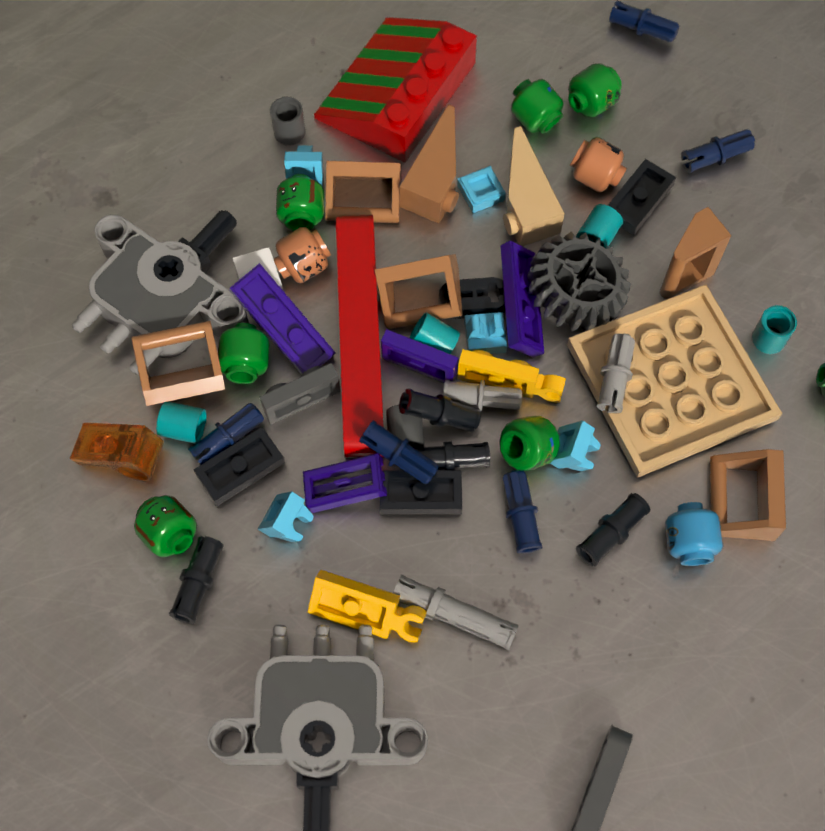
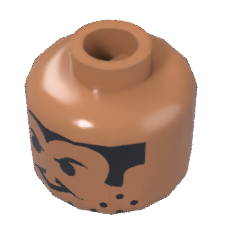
M594 137L590 142L584 139L570 164L574 168V179L596 192H603L609 184L616 187L627 169L621 165L624 159L623 151L600 137Z
M301 227L276 243V251L279 256L273 260L284 279L291 275L296 282L304 283L328 267L327 258L331 256V253L317 230L311 232L308 228Z

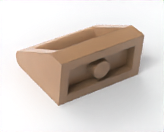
M326 161L325 220L336 221V217L373 215L374 222L399 223L401 163ZM336 179L392 180V208L335 206Z
M709 207L695 213L674 251L660 288V295L665 299H670L711 277L716 272L732 235Z
M456 254L375 269L387 329L415 325L426 312L439 320L462 316L459 268ZM445 273L450 299L449 303L395 313V281Z
M211 321L131 337L146 406L225 390ZM206 338L211 365L150 377L143 350Z
M764 449L719 454L710 457L711 511H714L719 516L722 537L775 541L786 529L783 450ZM727 469L757 471L758 520L727 523Z

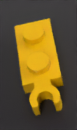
M462 349L458 362V380L480 384L481 380H485V385L519 388L522 390L523 397L532 399L533 395H538L547 401L560 403L566 378L558 375L539 374V368L532 367L525 361L516 359L508 361L496 358L483 350L469 351Z
M320 570L315 577L307 613L359 630L361 625H370L372 627V635L388 639L391 630L397 631L403 640L416 643L422 630L411 626L408 621L422 624L427 611L422 607L414 605L406 608L399 607L400 595Z

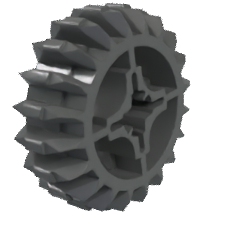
M572 231L565 235L564 238L557 234L550 243L546 242L540 247L538 254L534 255L530 263L531 266L527 274V280L531 284L528 287V294L536 296L534 307H544L546 309L544 311V318L552 315L557 319V327L565 322L569 324L571 332L577 330L579 326L584 331H588L595 326L605 325L609 321L615 320L621 312L620 309L622 310L627 304V294L631 283L627 281L630 270L621 268L623 257H614L612 255L613 246L608 248L601 246V237L592 242L589 241L586 232L580 235L579 239L576 238Z

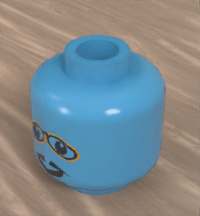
M688 502L678 505V511L669 515L666 519L665 530L668 552L672 557L680 559L681 565L698 566L712 563L714 556L723 549L719 516L714 511L703 509L702 503Z

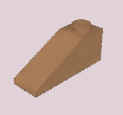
M449 104L400 185V208L440 224L446 211L449 213L453 211L459 197V192L455 191V107Z

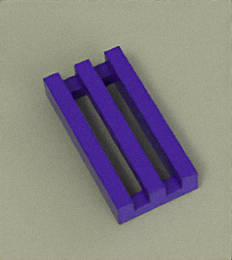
M386 329L381 339L382 358L384 360L445 383V380L455 381L458 375L459 357Z
M376 453L303 471L305 506L311 513H316L387 496L386 487L383 485L385 473L381 468L384 465L383 458ZM371 469L372 472L352 478L337 479L334 482L319 486L313 485V482ZM372 483H373V485H369V486H365V487H361V488H356V487H360V486H364V485H368V484H372ZM347 489H352V490H348V491H344V492H340V493H336V494H331V493H335V492H339V491H343V490H347Z

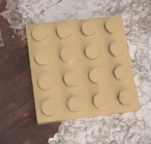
M707 285L568 338L567 346L597 402L599 401L604 377L600 372L601 368L606 366L612 336L625 333L635 340L630 371L633 373L630 381H627L622 404L623 410L621 413H607L609 405H606L602 413L637 478L777 421L782 415L780 408Z

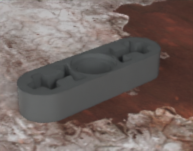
M613 725L609 728L571 831H600L633 734Z

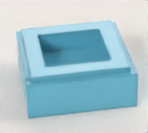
M491 166L457 179V186L472 213L506 200V192Z

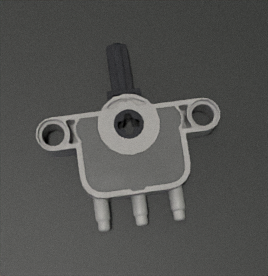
M226 210L219 211L191 242L182 237L178 242L165 241L160 243L122 216L113 214L104 216L97 222L94 231L101 249L108 260L90 279L89 291L93 300L77 316V319L72 324V328L76 332L81 333L101 315L106 321L115 326L101 344V349L108 354L116 347H119L128 336L131 338L132 336L211 321L213 333L220 338L224 331L235 327L238 323H249L246 309L227 288L205 274L211 267L209 255L236 227V219ZM227 316H237V318H235L232 321H223V319ZM195 340L143 350L147 367L158 356L161 358H172L180 355ZM135 358V361L130 365V370L137 375L139 372Z
M275 625L271 638L270 659L261 666L255 681L253 718L220 719L209 730L207 737L208 746L211 752L225 764L282 765L287 760L294 772L297 773V788L304 789L303 831H330L331 789H339V776L346 772L352 761H355L358 765H412L422 760L427 751V732L420 722L410 718H384V682L382 672L374 662V638L372 637V627L370 625H361L359 627L356 655H331L330 628L327 625H318L316 627L313 655H287V628L285 625ZM230 731L240 732L242 739L239 747L233 752H222L220 748L222 737ZM410 731L419 737L420 745L417 750L405 753L396 747V738L402 732ZM317 732H323L325 738L330 741V743L323 744L321 752H315L312 744L308 743V741L316 739Z

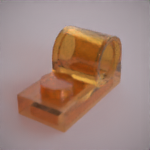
M83 423L70 459L81 466L111 467L118 473L131 479L150 481L164 441L145 425Z

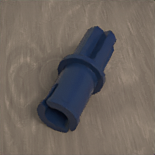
M619 0L615 2L616 7H613L611 10L609 22L633 29L639 36L644 33L666 42L675 40L679 31V24L677 22L652 14L649 8L641 10L624 4Z
M748 129L720 139L717 136L712 137L709 143L682 151V161L697 158L683 164L688 173H692L714 163L722 165L726 162V159L752 150L755 147V138Z
M248 403L222 424L217 422L215 424L216 429L193 447L188 448V450L195 458L205 449H210L209 452L197 460L202 465L237 443L264 421L263 415L254 404Z
M375 420L370 423L359 440L360 443H364L389 460V466L397 465L423 484L429 483L438 470L437 463L407 444L409 439L401 440L377 424Z
M520 470L510 471L504 474L502 479L509 508L505 514L506 518L511 519L517 546L516 551L520 554L538 551L543 548L535 517L538 507L532 503L527 475L524 471Z

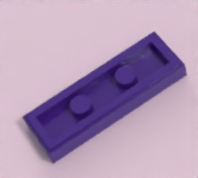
M510 240L500 245L508 347L535 358L544 354L540 307H534L536 296L528 294V287L531 282L527 280V274L535 253Z
M260 263L229 288V291L301 375L312 367L322 366L336 354Z

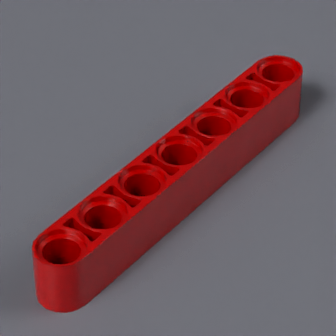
M373 215L336 217L345 459L376 454L377 452L364 443H360L359 440L373 420L384 428Z

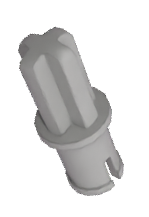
M614 334L612 336L606 366L601 368L600 373L604 377L596 407L604 411L606 405H609L607 413L622 412L627 381H630L633 373L630 371L635 340L629 334Z
M445 380L443 395L451 398L452 402L470 407H478L481 412L483 407L518 410L522 404V390L519 388L485 385V380H481L480 384Z

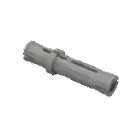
M404 575L400 576L393 592L400 595V603L408 606L422 607L427 611L425 618L433 621L434 618H437L509 650L518 629V624L501 619L489 612L445 594V589L437 587L435 590Z

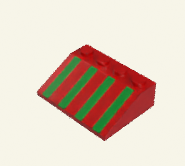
M386 17L314 113V118L406 163L474 66L476 61L477 35L447 21Z

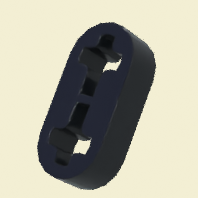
M495 277L460 279L462 316L453 317L452 319H463L465 315L505 312L502 279ZM447 283L443 284L439 290L438 305L450 302ZM488 292H495L496 296L499 297L498 302H491Z

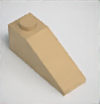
M519 126L514 128L507 210L503 214V221L508 234L514 235L518 244L525 246L561 234L565 213L522 127Z

